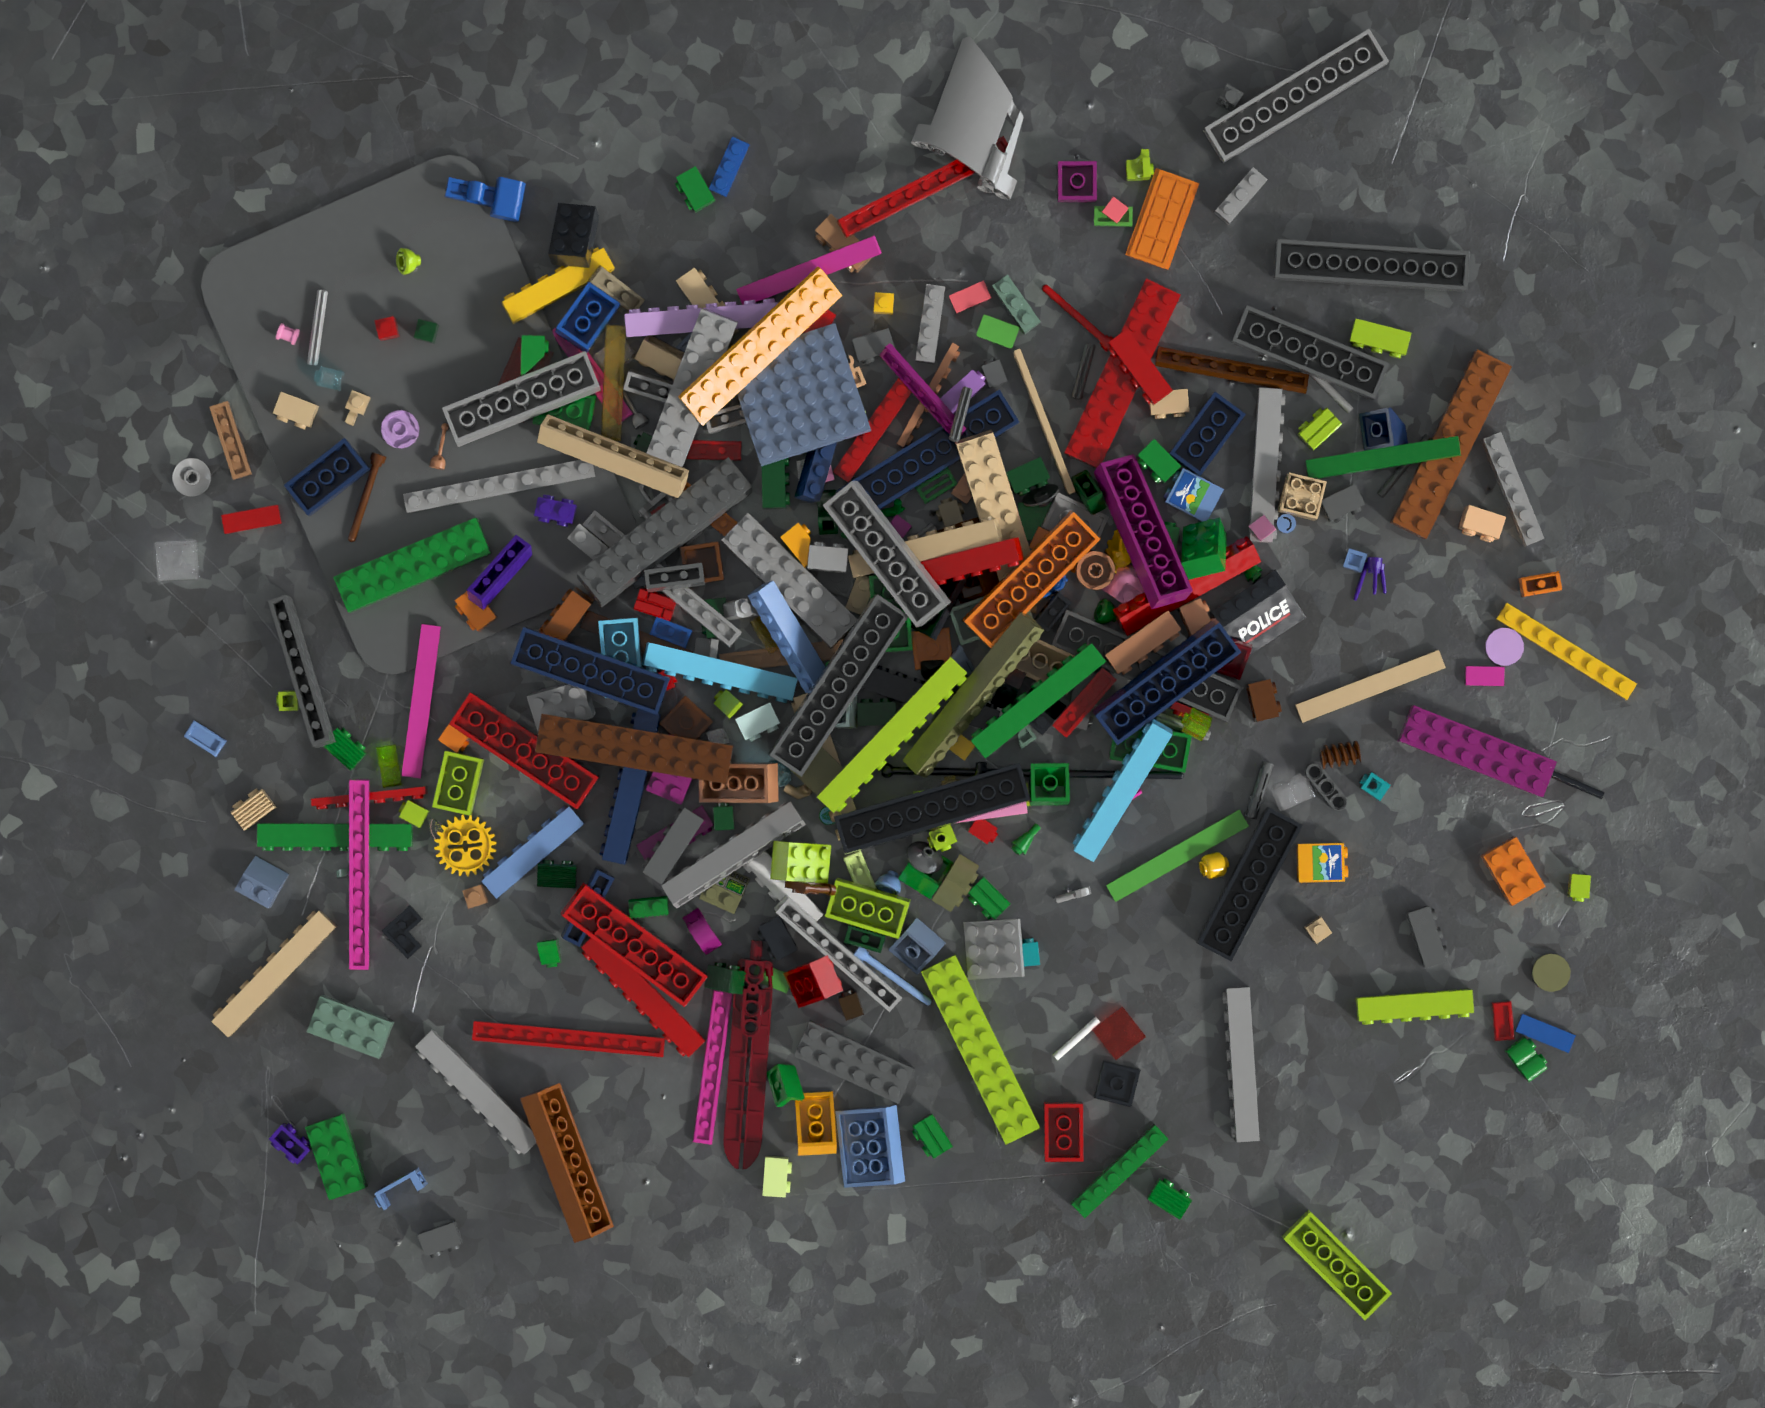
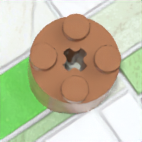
M1087 552L1076 563V578L1082 586L1088 589H1103L1113 580L1115 565L1112 559L1103 552ZM1093 565L1100 568L1097 576L1090 573Z

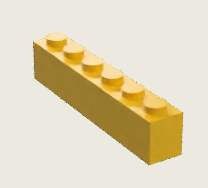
M597 247L593 249L589 268L561 266L554 270L555 274L551 276L546 274L540 277L538 283L534 285L529 283L523 286L521 292L517 294L512 292L506 295L502 305L511 322L515 324L586 286L590 282L589 278L599 265L608 272L614 271L615 267L605 249L599 250Z

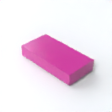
M1465 666V685L1504 686L1505 667Z

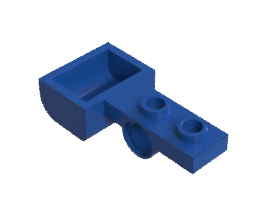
M449 177L445 197L491 207L490 217L518 223L526 183L498 177L495 187L478 181H465Z

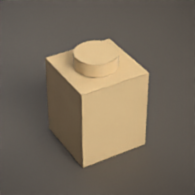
M1320 916L1304 927L1315 944L1332 934Z

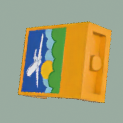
M1344 843L1296 844L1297 882H1345V877H1348V866H1345L1344 858H1348V848L1344 847Z

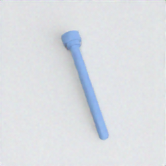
M858 947L854 952L859 959L870 964L925 1005H931L932 1000L870 956L867 949Z

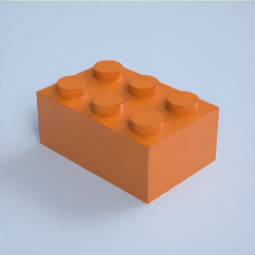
M1515 836L1481 855L1510 906L1519 903L1546 887L1518 838Z

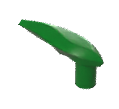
M900 499L894 500L893 507L885 508L881 512L885 517H891L900 514L906 508L902 506Z

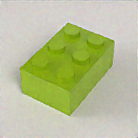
M445 751L432 807L469 816L472 815L484 759Z
M773 841L770 879L828 883L831 845Z

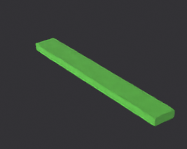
M1237 810L1110 882L1106 887L1114 901L1117 902L1249 826L1241 811Z

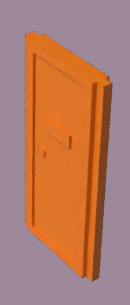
M1156 168L1125 255L1169 270L1199 183Z

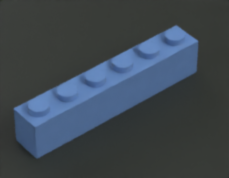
M772 580L762 584L747 596L761 617V621L770 632L772 639L779 647L781 654L788 662L791 671L800 682V686L806 693H809L825 669V666L775 582Z
M563 806L556 812L558 816L554 820L549 818L541 825L543 827L538 833L534 831L527 837V843L517 845L512 850L513 855L509 858L507 856L503 857L498 862L499 866L494 871L491 868L482 875L484 877L482 883L496 899L585 824L571 806L568 808Z

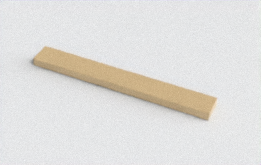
M1017 349L1013 352L1056 467L1067 495L1075 493L1074 486L1021 349Z
M1439 650L1301 702L1295 706L1303 723L1446 667Z

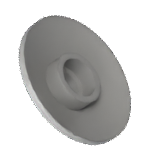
M195 458L184 459L176 465L173 471V484L183 495L198 496L208 489L211 482V473L203 461ZM191 474L196 475L195 481H190L189 477Z

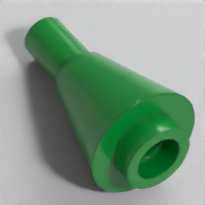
M1255 565L1243 573L1248 582L1251 580L1255 582L1262 576L1261 572L1263 569Z
M1035 823L1028 832L1011 842V849L1019 856L1021 854L1026 855L1033 837L1041 827Z

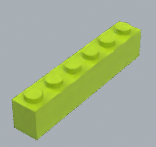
M1472 989L1355 997L1357 1021H1362V1025L1374 1024V1020H1381V1023H1392L1393 1019L1408 1022L1412 1021L1413 1017H1419L1420 1020H1431V1016L1447 1019L1453 1014H1458V1017H1470L1469 1013H1474Z

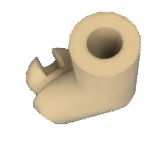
M787 783L783 790L796 799L807 797L812 793V790L805 784L794 787Z

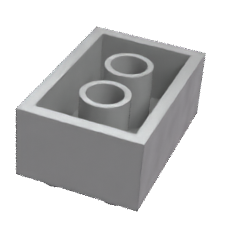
M567 683L533 691L527 696L537 731H539L541 714L577 720L593 718L596 714L590 692Z

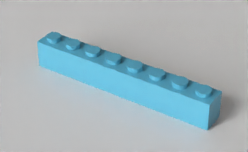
M649 642L646 644L642 665H645L646 669L657 672V669L665 670L664 674L676 676V673L683 674V679L694 681L695 678L702 679L701 683L713 685V682L720 683L721 688L729 690L733 686L739 688L738 692L746 694L754 691L758 692V697L768 699L769 695L775 696V701L787 703V700L793 701L798 680L794 677Z
M1152 719L1150 723L1148 722L1143 726L1141 738L1135 739L1131 747L1133 748L1131 754H1126L1122 761L1123 767L1120 771L1116 770L1112 777L1113 783L1110 787L1107 786L1102 793V801L1095 804L1092 810L1094 814L1091 818L1085 820L1082 826L1084 830L1081 835L1077 834L1073 840L1074 851L1092 862L1095 861L1173 735L1171 728L1155 719Z

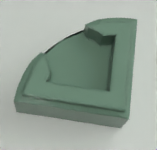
M1028 725L1018 733V743L1021 749L1037 738Z

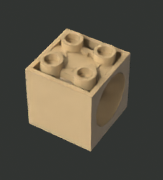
M1294 473L1286 474L1278 512L1313 521L1317 520L1327 481Z

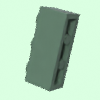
M1008 275L992 285L991 288L1024 335L1040 324L1041 321Z

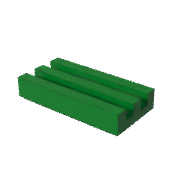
M949 468L917 486L916 490L924 503L927 504L958 483ZM946 473L948 474L947 478L922 492V488ZM952 481L950 485L926 499L925 495L946 482Z

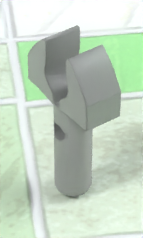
M1090 886L1055 896V901L1061 903L1092 894Z

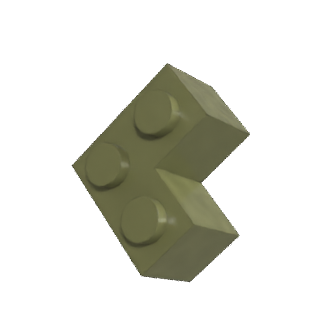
M959 854L934 894L932 901L950 912L955 906L959 907L964 899L962 895L966 896L972 887L969 883L973 884L978 877L976 871L979 865Z

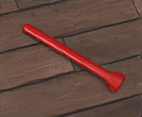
M1046 284L1043 285L1042 291L1100 341L1101 348L1107 352V348L1110 347L1108 342L1114 338L1104 335Z

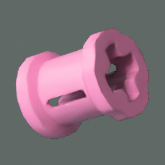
M281 323L276 339H283L295 345L300 330L286 327L284 323Z

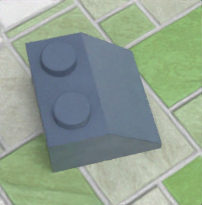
M255 856L243 873L235 891L266 908H271L289 874Z
M916 918L888 950L918 975L936 956L945 942Z

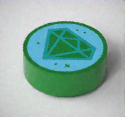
M827 806L820 810L819 819L825 825H832L835 822L832 823L829 815L831 810Z

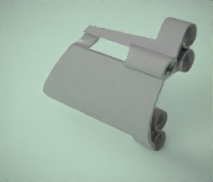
M970 36L962 39L931 125L918 124L911 143L921 149L928 148L937 155L944 156L946 153L980 175L977 184L979 190L986 193H995L1001 199L1010 200L1017 180L1007 173L1024 117L1012 100L1013 97L1005 83ZM1008 114L1015 126L1004 153L998 149L996 142Z

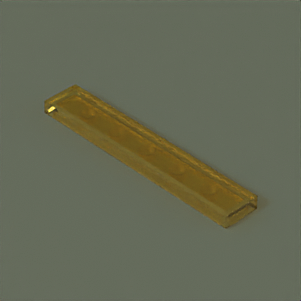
M606 325L601 436L614 441H621L625 325Z

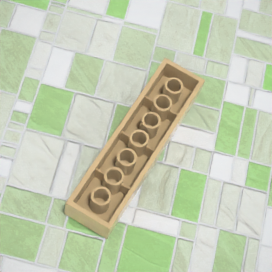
M988 430L960 439L955 444L979 520L992 516V519H998L1003 541L1019 537L1023 557H1025L1030 552V548L993 431ZM1007 564L1000 566L1001 570L996 571L999 582L1015 566L1009 568Z

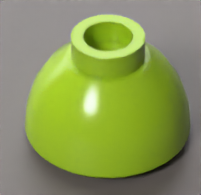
M400 248L398 250L396 265L402 275L409 274L417 266H420L421 258L419 254H415L407 248Z

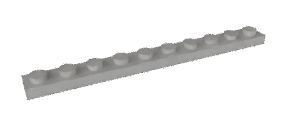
M576 460L406 493L403 496L406 512L412 513L596 477L593 464Z
M595 510L582 524L583 527L609 548L626 536ZM658 564V565L655 566L653 569L664 568V567H663L662 565ZM688 587L662 591L729 648L742 634L738 628Z

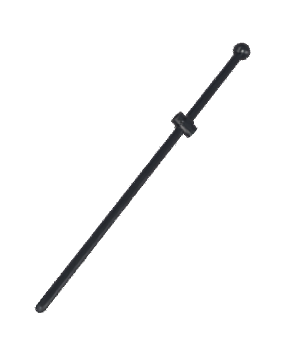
M976 762L975 768H934L930 775L976 776L997 769L987 768L986 762ZM886 763L881 768V776L884 778H890L893 775H916L909 767H893V765ZM1022 769L1023 776L1030 777V769ZM1069 770V778H1112L1116 771ZM1150 771L1145 779H1183L1184 774L1182 772Z

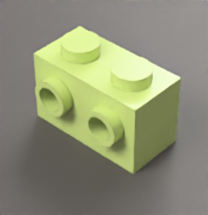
M765 1156L762 1196L786 1197V1193H790L791 1181H787V1174H791L792 1162H788L789 1157Z

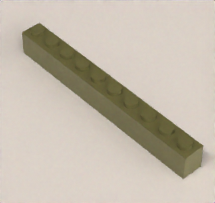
M1022 612L1019 613L904 757L903 761L916 775L927 778L933 772L935 766L945 757L947 751L957 742V739L969 727L971 721L979 715L983 706L991 700L995 691L1003 685L1007 676L1015 670L1019 661L1027 655L1031 646L1039 640L1044 629L1031 616Z

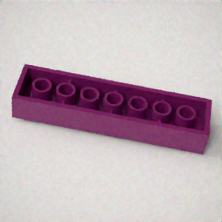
M1132 454L1100 463L1094 471L1095 478L1104 495L1151 609L1186 600L1193 591L1135 455Z
M1411 705L1398 738V742L1538 797H1544L1557 761L1414 705Z

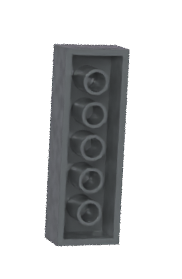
M811 1020L794 1054V1057L897 1104H899L915 1069L906 1063Z

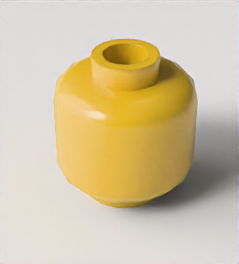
M1219 852L1204 855L1199 862L1200 872L1208 879L1224 876L1227 868H1229L1227 857H1223Z

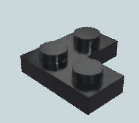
M411 905L382 930L386 937L407 959L422 947L410 931L423 918Z

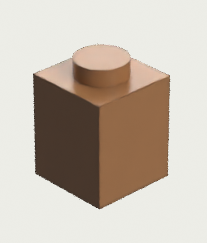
M483 884L462 891L468 909L488 903Z

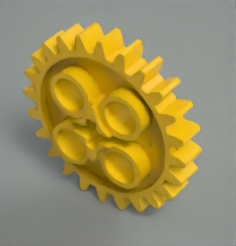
M462 814L461 820L454 816V822L447 819L448 826L441 825L444 831H437L440 838L434 839L435 842L439 843L434 849L440 850L436 857H442L439 863H446L445 870L451 867V874L458 870L459 876L466 872L467 877H469L470 871L477 875L476 869L478 868L483 872L482 865H490L487 859H494L490 852H496V849L491 847L496 844V841H491L495 834L488 833L491 827L484 828L486 821L480 824L479 817L472 820V815L465 819L464 814ZM477 830L480 834L479 838L476 840L470 839L469 832ZM452 832H458L460 839L456 842L451 841L449 835ZM463 841H467L468 844L482 842L481 846H468L467 850H464L463 847L448 848L449 845H462ZM472 850H480L481 856L478 859H473L470 856ZM452 852H461V859L453 860L451 858Z

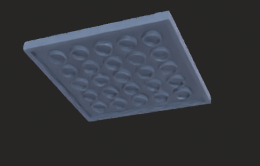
M835 323L801 334L737 394L761 466L871 431Z

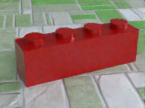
M1128 329L1108 342L1110 347L1107 349L1113 357L1117 356L1121 361L1119 363L1120 367L1125 373H1130L1133 377L1130 379L1136 388H1141L1144 392L1142 397L1148 404L1152 403L1154 406L1173 391Z

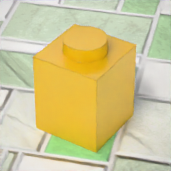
M875 292L874 314L893 315L894 293Z

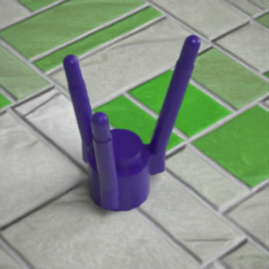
M1367 557V562L1364 564L1354 595L1355 601L1358 599L1367 570L1368 573L1373 574V595L1376 594L1377 574L1381 576L1383 593H1387L1384 573L1385 564H1382L1383 558Z

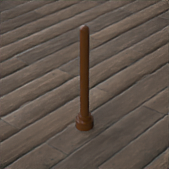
M374 452L371 453L370 464L372 466L349 533L348 540L350 542L356 540L378 469L385 463L386 456Z

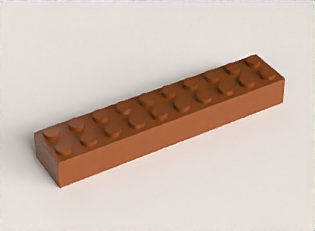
M1478 349L1474 352L1431 439L1458 436L1461 456L1420 462L1390 521L1391 524L1424 540L1427 539L1512 366Z

